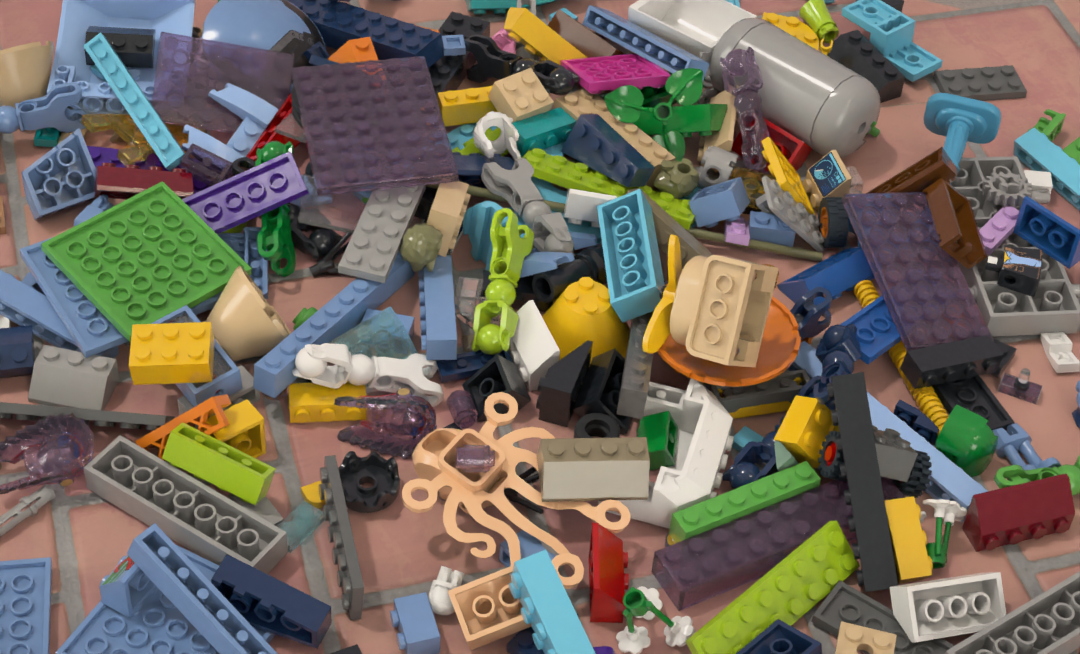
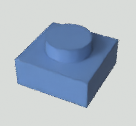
M463 35L442 36L444 56L466 55Z

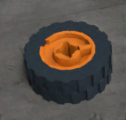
M824 197L820 202L818 214L819 232L824 238L823 246L824 248L844 247L849 231L846 201L843 197Z

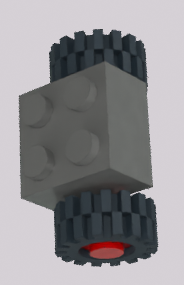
M872 425L880 476L892 480L890 487H893L892 491L896 494L918 498V496L922 495V491L927 489L926 483L929 484L930 479H928V475L932 473L929 470L932 466V463L929 462L930 456L926 452L914 450L910 446V442L900 437L899 432L886 428L885 431L878 430L877 427ZM831 431L825 437L826 442H822L823 449L819 451V454H821V457L818 458V463H821L819 465L820 474L823 477L846 481V479H841L839 463H844L843 453H837L835 437L840 436L838 431Z

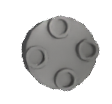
M714 145L713 147L708 146L701 161L705 165L704 167L700 166L698 171L699 181L697 187L702 189L728 181L739 155ZM712 168H716L719 172L713 171Z

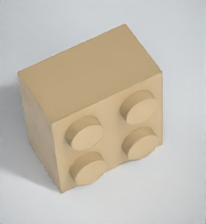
M531 68L494 82L488 96L497 111L512 118L513 122L550 111L554 104V101Z

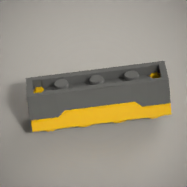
M802 369L783 372L771 380L749 386L729 387L710 384L709 390L716 396L731 417L736 419L788 411L795 396H798L802 387L810 378L806 370Z

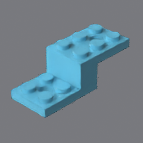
M858 0L842 8L841 15L865 31L870 32V42L908 80L914 82L942 67L943 60L912 42L916 21L881 0Z

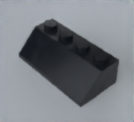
M859 30L841 34L833 42L832 50L827 56L869 80L878 90L880 103L901 97L905 76Z

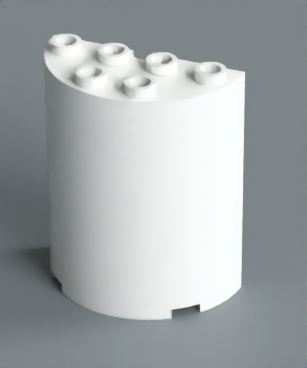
M638 0L629 6L628 20L697 57L704 51H711L713 53L719 39L736 22L745 18H757L756 15L725 0Z

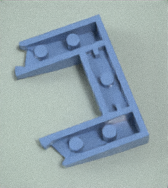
M569 232L574 242V250L597 244V237L594 234ZM534 246L532 252L525 256L523 260L520 278L557 269L558 264L575 260L573 253L540 252Z

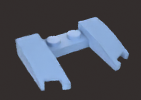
M227 83L225 89L218 92L213 89L209 92L208 96L243 119L228 143L224 144L214 137L186 124L183 128V133L189 134L188 143H183L181 148L224 178L229 179L233 176L232 163L236 159L248 155L279 109L260 97Z

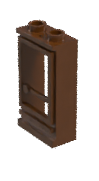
M942 177L923 191L926 194L935 228L941 241L939 242L940 247L968 270L987 258L970 201Z

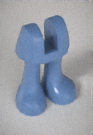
M1017 423L1009 425L1007 432L1003 428L992 430L994 435L998 436V444L995 450L997 456L1000 458L1006 456L1012 465H1020L1024 470L1044 467L1058 468L1062 466L1054 457L1043 461L1032 447L1030 435ZM1019 453H1021V454L1024 456V458L1026 459V461L1028 462V464H1026V463L1023 461V459L1020 457Z

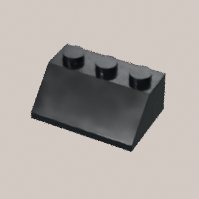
M88 27L85 44L101 32L126 67L153 68L155 29ZM85 49L86 65H95Z
M614 348L593 357L573 410L579 417L591 413L608 415L617 422L620 427V434L624 435L627 434L633 417L617 414L625 358Z

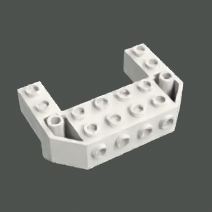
M692 378L690 379L687 391L649 382L643 416L665 411L670 412L679 429L675 466H661L656 483L649 481L647 500H616L628 508L631 519L670 529L673 513L717 496V493L713 491L714 488H720L723 474L719 473L720 469L725 470L729 456L725 452L726 450L731 451L734 436H730L733 418L710 390ZM607 511L609 513L620 515L619 513L614 511Z

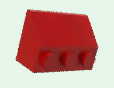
M755 112L751 113L731 148L732 151L771 174L768 169L770 163L766 161L762 154V151L765 149L761 141L765 138H771L796 171L802 167L812 151L809 145Z
M592 523L588 555L590 622L623 623V611L626 609L623 604L625 590L629 588V573H624V568L628 567V552H623V541L599 523Z

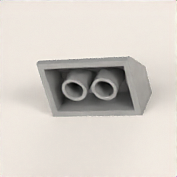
M44 345L34 362L28 401L55 407L104 410L119 382L117 359L99 355L85 358L82 352Z

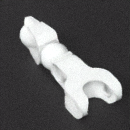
M308 344L297 353L295 360L296 368L292 370L293 375L296 377L309 379L315 384L334 389L340 388L347 381L356 386L368 383L369 388L374 387L377 390L397 393L398 390L405 388L410 392L402 396L407 401H416L417 406L419 404L424 405L420 399L421 397L429 404V407L437 406L444 398L441 385L429 381L438 369L436 360H427L426 355L417 353L410 355L404 360L389 357L377 358L376 356H372L370 359V357L363 354L351 356V352H349L348 346L345 344ZM327 362L333 363L335 365L327 366Z

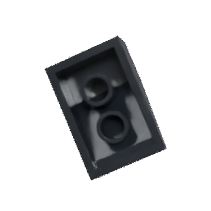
M588 340L551 366L545 377L540 378L537 391L541 392V394H539L536 408L539 409V420L568 427L574 413L573 408L590 367L593 341Z

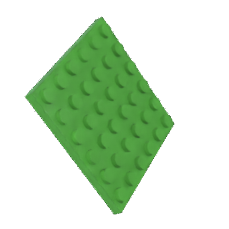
M163 181L41 243V249L49 259L129 342H131L132 325L151 324L185 305L191 309L224 290L238 266H241L249 276L252 273V268Z

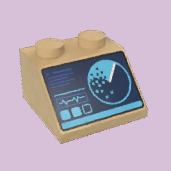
M831 150L807 170L806 179L803 180V187L810 197L812 207H815L819 214L820 202L824 197H843L847 203L852 178L838 152Z

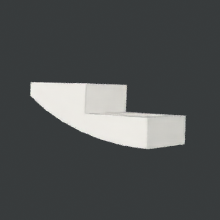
M1064 332L1041 333L1040 339L1044 351L1056 373L1080 372V361L1071 352L1073 343Z

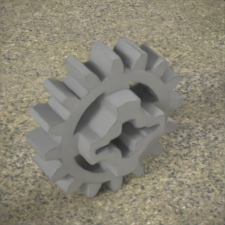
M1000 171L998 175L991 173V177L986 176L983 181L982 195L987 196L988 201L994 200L995 205L999 204L1003 207L1011 205V207L1015 208L1017 204L1019 206L1022 205L1024 197H1032L1033 188L1032 183H1027V178L1020 179L1019 174L1016 175L1009 172L1007 175Z

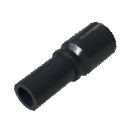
M602 243L582 250L574 256L575 260L557 266V269L536 274L532 280V288L536 297L545 303L553 301L569 285L579 281L582 277H590L593 281L603 285L608 283Z

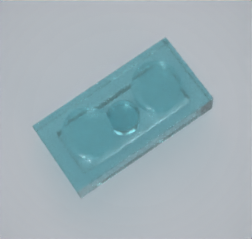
M303 501L277 526L287 532L289 553L324 521L323 512L306 501Z

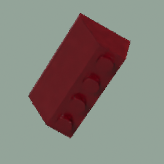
M102 163L101 166L96 168L94 197L105 194L108 195V198L127 200L162 181L181 199L193 195L192 173H186V169L174 168L171 172L163 171L162 167L152 166L149 167V170L139 169L140 166L125 165V168L116 167L114 163Z
M1065 473L973 495L962 529L975 551L993 550L1000 546L1015 545L1021 541L1033 538L1039 539L1045 535L1060 534L1069 530L1075 516L1069 476Z

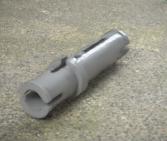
M44 484L30 496L22 497L19 500V504L0 516V525L15 517L0 528V537L28 516L33 517L36 515L39 508L56 497L49 485ZM35 500H37L36 503H34L33 505H31V506H30L29 508H27L25 511L21 512V510H23V509H24L25 507H27L29 504H31L32 502H34Z

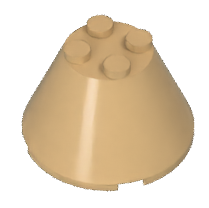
M39 41L0 50V107L5 105L15 108V103L19 104L25 100L47 95L54 52L52 41H46L47 45L41 46Z
M238 266L233 272L205 321L211 322L214 339L233 362L266 355L291 334V331L273 306L269 305L263 296V292L241 266Z

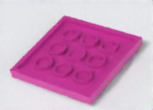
M638 54L561 60V66L579 76L578 83L592 94L602 93V90L614 91L624 85H632L639 90L645 86L662 88L670 76L661 67Z

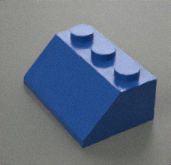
M1028 196L1024 197L1013 232L1070 269L1080 261V230Z

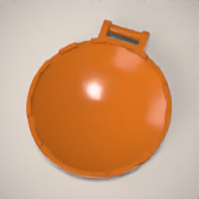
M772 296L756 367L728 366L695 357L687 351L685 345L676 343L671 333L657 352L672 368L694 380L718 386H749L771 380L786 371L798 355L801 336L798 331L799 325L793 314L784 304Z

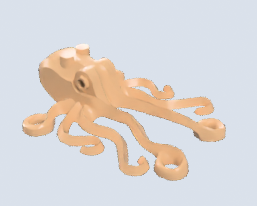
M493 393L485 400L484 414L487 422L479 433L473 429L437 428L427 434L417 444L412 454L414 468L419 478L410 480L404 485L402 501L411 512H427L435 505L438 491L441 499L446 500L443 523L447 533L459 542L471 543L480 541L487 543L488 547L484 551H480L476 547L471 548V554L477 558L492 556L496 551V543L488 534L465 533L457 528L456 512L458 505L478 523L500 533L506 539L511 566L514 565V562L521 560L518 536L508 524L486 514L483 508L496 506L516 526L552 547L559 554L554 557L552 563L565 589L577 587L583 579L584 567L580 558L571 554L554 536L525 518L508 501L504 495V489H514L535 504L556 510L576 509L587 516L593 523H599L613 534L623 531L630 521L631 515L628 508L616 500H605L597 507H593L585 501L542 502L541 493L521 479L515 472V467L519 462H527L538 471L537 454L529 450L513 446V443L531 437H540L541 439H555V437L544 428L526 427L511 431L500 439L495 440L493 437L494 430L499 426L510 424L518 413L517 401L507 393ZM498 403L505 404L509 411L506 414H499L495 411L494 405ZM415 490H424L427 492L428 498L419 502L414 500L411 494ZM607 511L617 512L620 514L621 520L610 522L606 519L605 513ZM567 564L573 569L574 575L572 577H562L558 569Z

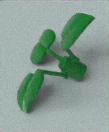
M687 68L671 74L666 81L665 89L673 96L669 99L668 103H659L654 108L642 107L644 96L637 87L632 85L621 86L605 95L604 100L607 109L617 120L623 123L636 122L640 117V111L652 112L653 117L657 121H662V135H656L652 139L676 157L675 161H682L685 153L684 138L678 131L666 133V120L672 116L671 105L675 98L683 106L692 105L699 100L703 90L702 70Z

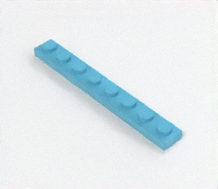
M100 32L83 47L165 168L171 171L187 159V155L106 37Z

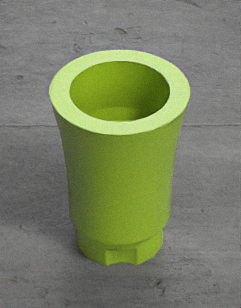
M809 0L802 6L799 12L800 18L808 24L820 40L824 38L825 43H830L831 40L833 41L838 37L839 30L829 14L824 0Z

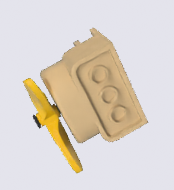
M671 234L668 244V285L663 286L660 290L659 297L661 301L654 309L646 328L642 343L643 351L649 354L657 352L671 333L673 340L678 344L685 345L687 351L695 357L728 366L756 367L779 268L719 255H712L710 257L698 255L691 258L682 270L679 238Z

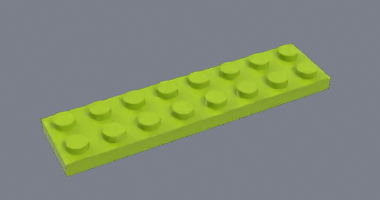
M539 148L528 150L522 157L534 168L533 177L568 189L617 196V198L625 195L628 190L640 188L684 229L689 230L695 220V215H693L689 205L690 200L674 199L672 194L654 191L647 185L626 187L610 177L588 168L583 163H573L567 161L563 156L546 154L544 150Z
M837 520L829 521L688 638L685 642L691 653L736 654L777 619L792 626L829 594L839 581L843 582L858 569L860 564L858 560H854L853 551Z

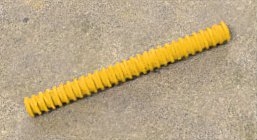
M863 280L857 283L853 289L862 308L880 297L870 280ZM903 339L887 352L901 374V378L907 385L910 394L916 401L919 410L938 427L940 434L949 415L932 386L914 389L901 371L900 367L906 352L911 350L906 340Z

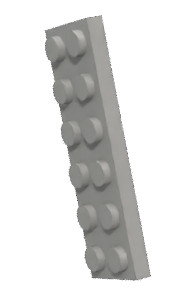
M383 172L380 173L338 265V273L381 283L386 282L403 243V235L407 232L425 192L426 182Z

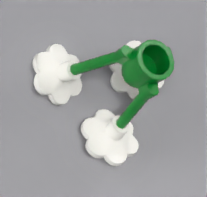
M926 499L923 500V504L934 508V517L936 518L935 542L926 544L927 555L932 559L933 569L945 567L947 563V549L951 526L954 525L955 520H964V516L967 515V509L961 507L957 501ZM921 511L920 524L927 517L925 511ZM942 519H944V522H943V523H944V525H945V530H944L943 542H942V544H941V540H942Z
M644 586L637 589L631 587L625 593L623 604L626 609L623 611V615L626 618L627 626L624 631H620L616 635L621 652L640 654L643 648H647L650 645L651 641L648 637L647 628L633 625V616L652 620L656 615L667 625L664 629V635L666 636V643L670 647L675 645L683 647L686 645L685 641L695 633V628L692 626L693 620L689 616H675L670 620L660 611L663 603L659 599L657 589H647Z

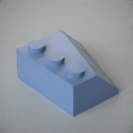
M80 128L21 172L26 200L34 220L98 198L94 197L96 168Z

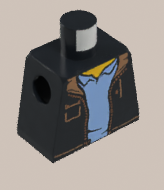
M1007 246L1004 248L1001 258L987 257L985 270L998 272L997 284L999 286L1035 297L1040 282L1043 250Z

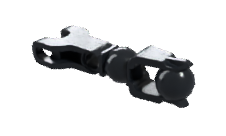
M475 34L464 39L466 50L473 53L478 63L466 69L467 79L483 83L489 78L501 80L531 68L546 91L557 96L568 94L573 89L574 84L579 82V76L565 69V67L550 60L536 63L532 59H523L521 56L503 51L488 36Z
M248 157L236 159L232 163V174L235 176L244 172L239 167H246L248 169L255 167V162ZM289 202L287 206L290 212L287 214L290 216L291 238L294 247L304 254H310L314 259L324 258L340 241L342 236L333 231L331 225L318 212H304L299 205ZM302 231H305V232L313 231V232L309 235V238H307V237L302 233Z

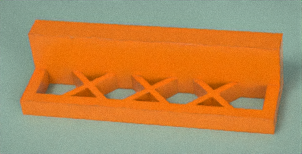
M228 394L213 396L136 440V444L150 452V448L160 447L158 457L162 459L170 432L182 422L191 427L196 424L199 426V431L209 436L230 425L223 411V408L232 404ZM215 413L219 423L215 426L207 424V418Z

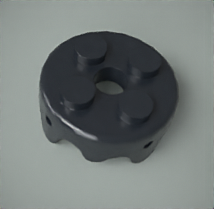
M350 451L345 455L338 470L347 508L360 513H372L390 506L396 500L400 490V478L396 460L393 457L386 460L377 452H370L366 457H358L354 451ZM364 483H371L374 485L370 488L361 487V485H363Z

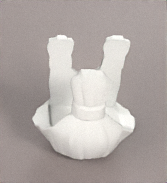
M491 111L479 119L473 132L474 144L488 160L493 159L494 154H502L507 149L514 160L522 159L516 146L519 133L512 124L513 119L500 112ZM491 126H497L501 130L500 136L494 141L488 140L485 136V131Z

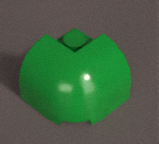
M956 404L940 431L935 447L955 465L963 469L966 474L974 477L982 474L992 461L998 444V436H995L987 425L988 420Z

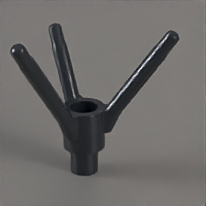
M350 231L340 239L323 259L317 261L316 265L309 267L312 276L327 272L329 274H341L335 268L333 260L345 252L349 242L344 246L342 245L351 236L352 233Z
M531 467L519 475V477L525 482L530 483L539 479V473L530 476L537 471L536 468ZM504 489V495L510 501L517 502L540 514L544 512L543 509L518 497L516 490Z

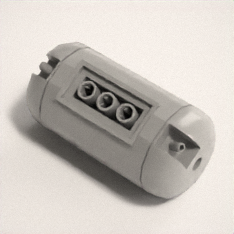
M745 18L736 22L722 35L714 48L709 67L713 86L718 91L723 92L733 85H738V105L751 113L755 112L803 141L813 151L823 157L831 150H836L840 158H845L866 142L863 138L866 133L870 132L873 121H878L881 107L880 95L869 80L764 19Z

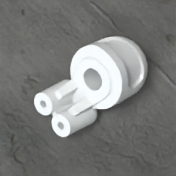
M441 566L437 579L433 580L428 594L431 609L434 613L450 615L455 612L448 591L461 586L465 573L457 570L452 571L450 568Z

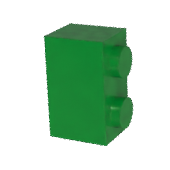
M669 411L643 416L640 419L637 437L647 438L650 458L649 471L660 469L661 466H675L678 426Z

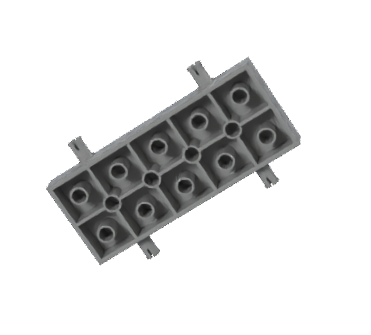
M1017 156L961 158L959 171L951 185L970 201L979 230L1003 207L999 204L995 205L994 200L988 201L987 196L982 195L983 181L986 176L991 177V173L998 175L1000 171L1007 175L1009 172L1016 175L1019 174L1020 179L1026 178ZM1034 190L1031 199L1039 204H1049L1050 192L1049 190ZM924 196L916 200L917 208L925 207L928 203L927 198H924ZM1017 204L1015 208L1020 211L1021 206ZM1012 232L990 256L1001 258L1003 250L1007 246L1030 249L1038 248ZM1043 252L1040 282L1035 297L999 286L997 284L998 272L985 270L987 258L969 270L957 261L966 288L950 289V292L956 296L953 303L971 302L984 334L992 337L1077 332L1080 324V304L1077 299L1080 298V284H1071L1063 264Z

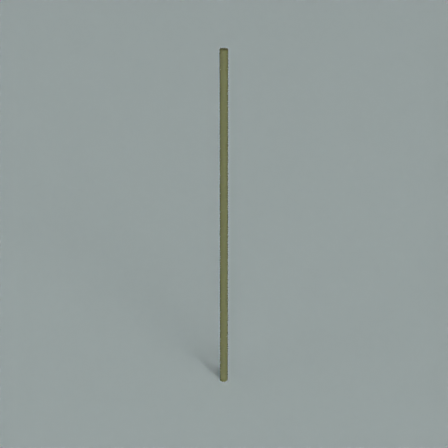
M417 175L413 177L415 180L426 182V187L438 189L441 181ZM468 186L467 193L472 196L508 202L502 196L495 195L488 189ZM544 200V203L550 207L551 211L564 213V203ZM695 228L687 230L694 238L819 262L822 261L823 257L821 252L753 239L749 240L748 246L725 242V234Z

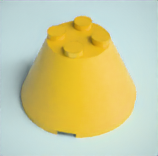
M582 277L579 281L569 285L542 316L560 350L559 361L588 340L593 341L591 361L593 357L614 348L626 358L630 327L627 321L622 323L610 304L609 289L603 284L593 281L592 278Z

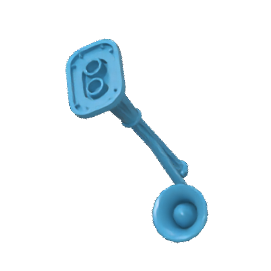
M937 93L929 97L923 121L925 127L932 133L946 136L944 150L956 166L958 173L959 163L967 141L977 144H986L993 141L998 134L1001 112L999 108L988 102L948 93ZM871 196L856 200L847 207L848 230L855 235H859L858 246L873 244L875 251L880 255L895 257L906 252L913 242L919 243L920 249L926 253L933 252L939 245L938 234L928 203L899 243L892 240V235L888 231L897 223L900 217L899 207L894 201L886 197Z

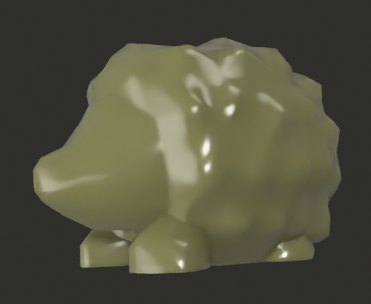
M684 158L682 161L676 160L674 162L664 159L661 162V171L653 184L659 188L660 193L668 192L674 196V199H682L685 196H689L697 188L699 173L689 159Z
M416 223L413 227L408 228L407 232L403 235V243L399 250L402 259L411 265L414 272L422 270L425 266L429 272H432L442 245L443 234H441L440 230L435 229L433 225Z

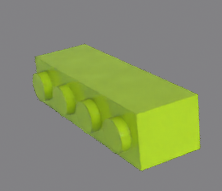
M183 422L170 432L162 459L170 462L174 467L182 468L194 474L196 478L206 480L216 485L220 490L230 492L240 497L242 501L254 505L258 504L267 495L276 468Z

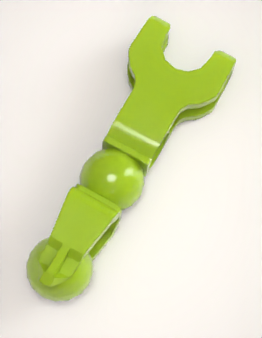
M502 208L496 211L493 216L490 228L493 251L490 263L491 275L488 278L491 283L485 291L487 301L478 304L475 307L473 330L475 335L472 350L474 352L481 350L489 355L499 354L502 350L507 352L509 349L510 338L514 336L519 319L518 313L513 310L511 305L516 298L515 288L518 285L517 282L520 278L523 260L532 251L534 240L532 229L527 225H518L517 215L509 208ZM508 216L506 227H502V220ZM525 233V236L521 238L520 235ZM501 314L500 326L490 324L493 317Z

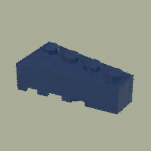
M580 114L561 152L626 187L645 186L655 169L648 160L598 114Z
M226 554L211 579L212 584L251 626L318 649L332 623L331 606Z

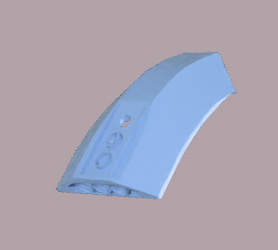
M63 0L47 94L55 85L77 83L82 89V97L79 102L69 105L70 107L82 109L93 117L120 119L131 117L109 83L92 73L90 67L93 65H86L85 48L83 47L85 45L86 31L89 26L155 29L153 68H126L158 114L183 106L190 60L195 0Z

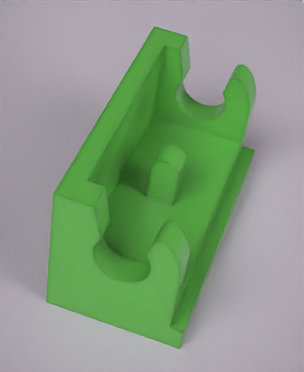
M1046 109L1044 114L1051 116L1052 120L1041 117L1033 128L1037 129L1040 133H1044L1052 142L1061 132L1066 114Z

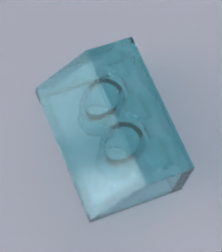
M391 306L328 342L329 344H345L348 346L351 356L363 354L370 357V359L372 356H376L377 358L389 357L404 360L412 354H418L403 323Z

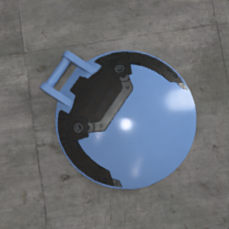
M220 0L208 13L203 24V35L201 37L203 53H206L210 62L209 67L224 86L227 83L235 85L260 97L274 107H281L291 94L294 83L306 72L314 70L304 52L319 41L326 49L324 40L313 21L301 9L287 0Z

